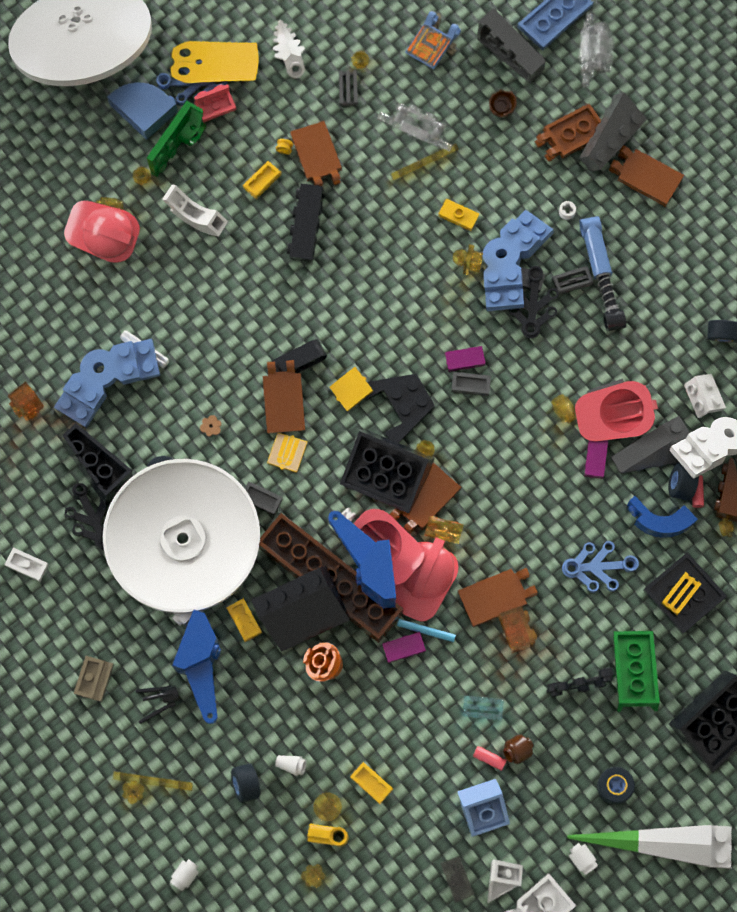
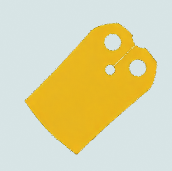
M184 42L173 48L171 58L174 59V64L171 66V76L184 83L255 81L259 62L257 43ZM182 49H188L191 51V54L188 57H182L179 52ZM200 59L202 63L197 64L196 61ZM181 67H187L190 72L187 75H180L178 70Z

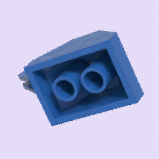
M332 511L328 516L329 524L359 568L356 569L357 586L361 585L362 592L382 608L395 607L396 590L390 540L375 542L339 511Z
M193 609L172 666L176 672L187 676L203 719L206 723L213 724L217 721L218 715L212 664L215 659L218 660L221 648H219L220 645L205 613ZM209 714L213 715L211 719L208 718Z

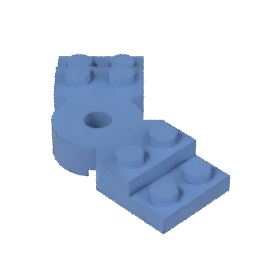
M527 210L516 220L512 218L500 230V238L491 240L483 250V259L486 267L484 270V288L487 311L524 308L523 277L519 264L521 259L530 258L554 233L551 227Z
M152 338L135 343L130 341L113 345L109 352L97 349L86 354L81 361L80 372L72 374L62 389L64 392L54 408L87 428L107 397L105 388L114 384L116 380L125 385L160 376ZM99 366H104L103 372L96 373Z

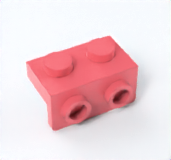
M228 84L224 86L218 85L208 92L202 91L194 97V104L203 109L204 112L202 122L236 110Z

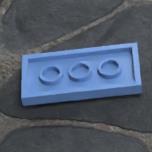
M544 0L518 23L517 28L539 48L544 50L593 6L594 2L592 0Z

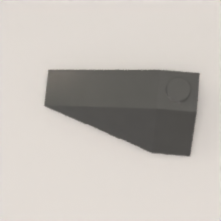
M677 416L613 455L611 460L620 474L651 467H662V465L678 464L680 462L669 450L671 446L686 439L690 432L680 416Z

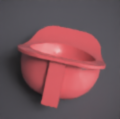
M80 201L71 210L64 234L70 245L108 262L117 263L125 261L133 253L140 227L137 219L125 210L90 201Z
M627 381L581 396L575 405L580 434L590 441H604L643 435L653 426L655 421L654 410L658 409L657 402L651 399L648 388L635 381Z
M369 509L362 513L354 522V525L375 542L390 540L395 585L405 583L424 560L423 548L389 513L380 509Z
M437 537L433 543L418 542L424 551L422 564L405 583L395 585L396 603L403 608V615L420 622L431 619L437 613L458 574V561L456 557L444 548L445 541Z

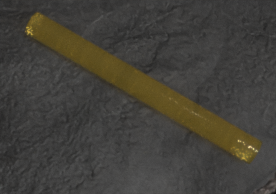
M455 143L391 173V178L395 180L457 151L458 146Z
M115 771L113 773V780L193 790V783Z

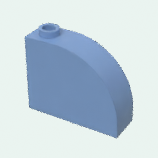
M147 83L126 84L107 96L109 105L146 140L178 112L177 101L171 95L167 96L158 87Z

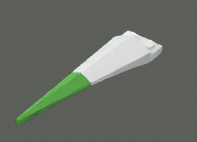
M705 825L567 836L572 840L700 866L731 869L732 827Z

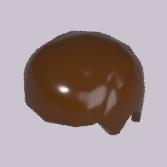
M499 90L489 100V109L496 117L506 118L512 115L517 107V99L512 91Z

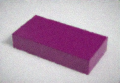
M482 346L445 352L448 372L482 367L486 364Z
M588 440L585 477L604 478L608 440Z
M420 632L382 643L388 663L426 652Z

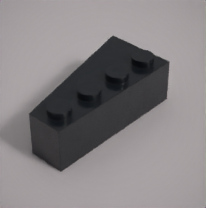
M301 183L300 188L296 190L298 204L293 209L295 224L291 225L290 236H292V243H288L287 254H290L289 257L292 260L313 262L317 243V237L315 236L320 227V219L318 217L322 214L323 201L321 199H325L326 194L323 186Z
M77 423L62 435L64 448L104 504L107 505L120 488L132 477V470Z

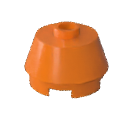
M319 643L312 649L309 648L303 659L307 674L313 680L319 682L336 678L343 667V661L338 649L330 643Z

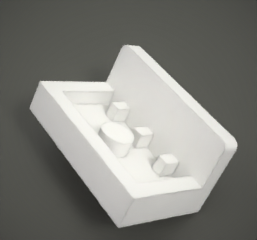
M712 374L695 376L684 384L698 418L705 416L707 413L722 411L726 408Z

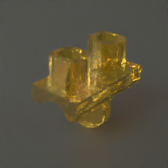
M469 244L468 253L463 249L456 250L453 253V262L458 266L464 265L463 274L468 275L470 270L480 272L483 253L474 251L475 245Z
M429 516L425 536L437 537L444 541L459 544L463 524Z

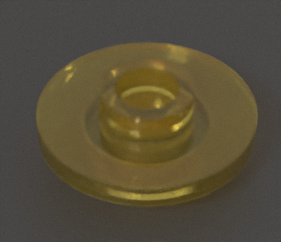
M323 793L316 798L314 812L319 819L333 821L341 813L342 804L335 794Z

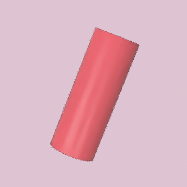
M702 475L699 476L698 487L692 498V507L694 508L704 507Z
M480 746L477 747L473 755L474 758L501 771L507 761Z

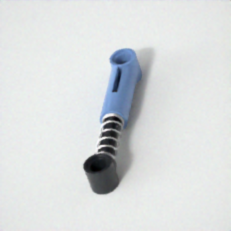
M596 216L580 219V231L585 240L594 279L599 281L598 286L601 287L600 293L603 295L601 299L604 301L603 306L605 307L603 319L606 331L626 328L624 311L619 309V305H616L615 300L617 298L614 297L615 291H613V284L610 282L612 271L602 236L600 218Z

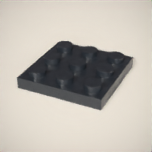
M688 552L643 589L645 594L682 635L727 597ZM687 572L690 577L695 578L701 585L680 613L676 615L664 606L662 602L683 574ZM686 579L669 599V604L674 601L688 581ZM693 584L689 586L674 608L677 609L694 588Z

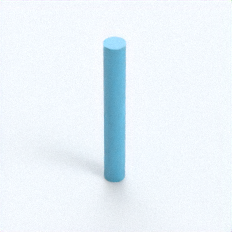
M399 619L397 624L398 627L454 642L456 636L455 634Z

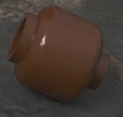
M521 734L516 735L505 742L503 754L508 762L520 764L532 757L533 742L530 738H526Z

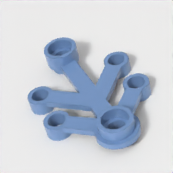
M187 67L183 69L180 68L178 70L180 73H185L186 75L190 72L189 68ZM161 73L156 78L160 89H168L170 86H189L183 93H179L176 96L177 103L180 106H183L188 101L187 99L201 86H207L203 91L208 92L218 85H227V81H220V84H215L216 82L184 83L175 78H170L166 73Z
M606 541L590 563L581 564L588 555H592L595 551V545L587 542L575 559H568L563 563L562 572L568 578L579 579L587 586V590L590 593H595L599 589V583L591 580L583 573L590 571L606 584V588L610 592H614L617 590L619 583L617 580L611 579L603 570L624 569L626 572H634L639 562L636 557L631 555L625 557L623 561L601 562L615 548L613 542ZM605 545H611L612 549L606 550ZM586 546H591L593 550L588 552ZM631 562L633 567L628 568L626 563ZM573 566L575 568V571L570 572L568 570V567ZM609 583H615L616 587L610 588ZM595 584L597 588L592 590L589 585Z

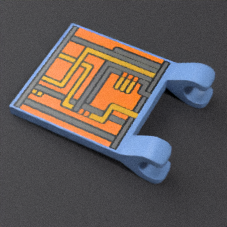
M430 11L425 23L405 53L428 67L435 69L453 40L461 33V29L458 25L452 24L448 34H445L434 28L433 25L438 21L439 17L435 12Z

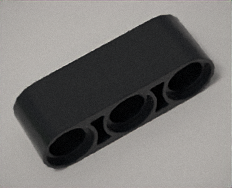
M315 339L277 357L272 362H275L276 372L287 371L286 361L294 360L296 374L322 362L327 358V354L320 341Z

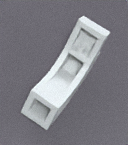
M171 185L162 199L171 208L170 211L178 218L206 234L219 236L228 223L217 210L207 209L198 205L176 185Z

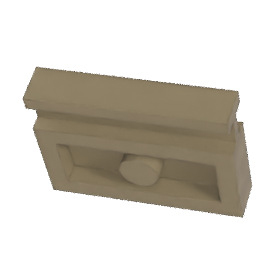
M85 656L73 694L102 702L114 664Z

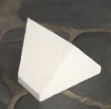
M492 860L487 903L517 886H521L523 865Z

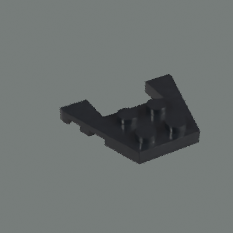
M417 374L367 382L373 389V392L365 400L367 401L384 392L402 423L385 432L388 439L400 443L404 437L406 438L410 431L435 408L432 399Z

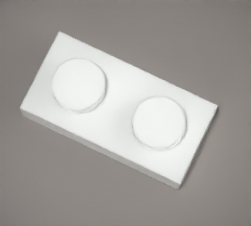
M16 548L12 549L4 564L6 567L41 582L49 566L47 562Z

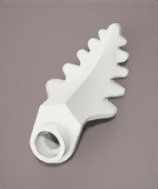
M279 20L278 25L275 26V29L278 31L274 32L277 38L273 39L274 43H278V45L273 47V50L279 52L274 57L284 60L290 77L299 78L305 71L301 56L305 47H298L301 41L299 39L293 40L296 34H290L292 29L290 27L286 28L287 23ZM294 66H298L297 71H292Z

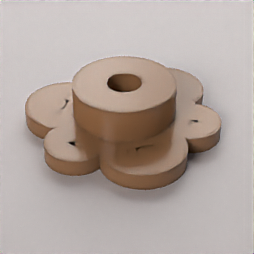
M211 415L208 419L204 418L202 420L201 432L206 433L208 437L220 434L222 423L217 420L216 416Z

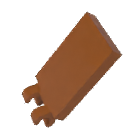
M589 103L546 125L543 128L544 133L536 136L537 140L535 143L538 148L547 142L552 148L546 150L547 154L545 155L548 162L555 159L559 154L563 159L586 147L601 119Z
M325 121L290 131L307 181L313 180L314 185L323 186L321 177L330 175L334 185L340 184L339 171H342V166Z
M623 145L618 157L626 161L622 166L620 162L613 160L609 171L619 175L617 181L666 207L684 175L638 149L633 153L628 147Z
M294 360L286 361L287 371L276 372L275 362H267L268 376H263L267 433L305 430L301 373L295 374Z
M433 462L430 473L411 512L406 513L395 508L390 515L397 521L403 514L409 520L403 528L411 534L417 526L423 529L461 490V486Z
M511 568L458 590V595L472 627L527 606L526 599L534 597L538 593L535 585L524 590L521 584V580L529 578L530 574L527 568L513 573Z

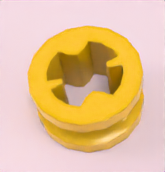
M278 139L275 149L281 154H291L293 143L287 139Z

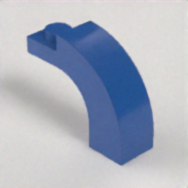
M636 496L630 499L627 504L629 512L634 517H638L634 525L646 534L655 537L668 538L680 535L691 528L698 520L685 505L674 514L662 517L651 513Z

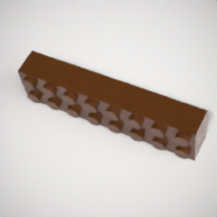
M282 513L260 537L259 549L295 578H299L320 567L327 566L350 616V621L376 642L380 643L402 616L403 608L397 603L393 608H382L364 594L361 590V585L357 586L356 571Z

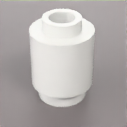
M578 843L570 849V859L584 875L598 866L595 862L596 858L585 844L581 846Z
M189 859L187 862L182 861L171 876L173 878L170 882L181 891H184L198 875L199 872L196 870L198 866Z

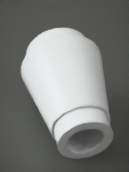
M278 755L275 766L298 776L304 774L307 761L302 759V756Z

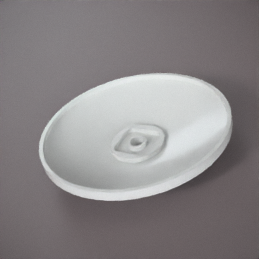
M39 0L22 13L12 27L8 42L9 52L17 69L34 81L53 86L88 84L107 78L131 64L142 53L149 42L152 21L149 10L143 0Z
M167 460L141 470L131 477L117 492L109 506L104 521V553L109 568L117 582L138 602L167 613H192L193 609L202 611L216 606L229 598L248 578L259 551V519L247 491L233 476L223 469L199 460ZM181 534L188 536V541L184 544L179 543L177 540Z

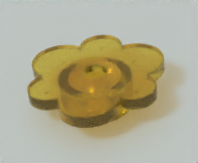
M135 780L131 781V783H125L123 785L124 793L122 797L127 799L130 804H135L137 800L143 799L142 793L145 791V787L142 784H138Z
M308 865L306 871L302 872L301 877L306 881L308 887L313 885L317 888L321 886L325 874L322 872L320 865Z

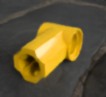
M310 824L308 842L343 847L349 841L348 832L341 827ZM341 831L344 833V840L337 843L334 840V835Z

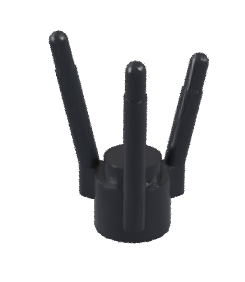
M169 685L165 687L136 689V693L161 692L160 694L144 697L143 701L162 698L164 703L168 702L165 706L139 720V724L148 721L168 708L176 706L175 702L180 701L176 686L171 687Z

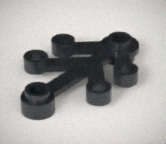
M533 266L528 271V276L531 280L530 301L524 296V307L529 312L528 319L520 312V308H517L518 311L516 313H512L511 309H508L509 314L516 317L523 325L522 333L529 339L536 338L540 334V327L549 319H554L557 316V309L550 306L546 309V313L536 320V313L551 300L555 301L559 297L558 290L551 288L538 301L539 281L544 276L543 270L539 266ZM537 272L540 275L538 278H534L533 274ZM556 292L557 295L555 297H551L550 293ZM554 310L555 314L549 315L548 312ZM534 327L535 330L534 332L530 333L528 332V328Z
M77 483L73 486L71 494L73 498L80 500L87 516L76 512V509L73 507H67L64 517L68 520L73 519L92 526L96 533L85 530L84 526L79 523L73 526L72 533L74 536H82L94 541L97 548L104 550L103 542L101 541L103 528L100 523L111 501L105 505L100 498V504L95 514L87 497L88 489L86 485ZM82 488L83 492H78L76 489ZM72 511L74 515L69 516L67 512ZM75 528H80L82 531L76 532Z
M614 668L598 670V676L585 680V677L575 678L570 684L568 682L548 684L546 693L551 694V697L563 695V691L578 689V693L590 691L589 685L593 684L595 688L605 687L607 682L614 681Z

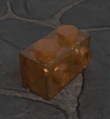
M26 382L8 395L11 401L9 405L18 418L23 417L26 421L35 418L39 411L44 408L37 394Z
M522 606L499 613L498 618L512 654L534 647L537 636L534 629L529 627L530 617L527 610L524 611Z

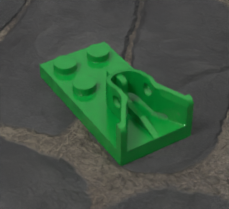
M189 101L184 103L147 156V162L152 175L158 177L160 172H164L167 162L175 156L181 142L192 146L201 138V135L207 128L202 123L203 109Z
M614 631L613 642L618 694L617 712H621L624 707H650L654 712H658L660 701L653 631Z

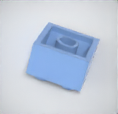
M496 779L458 791L461 807L472 837L510 824L503 794Z

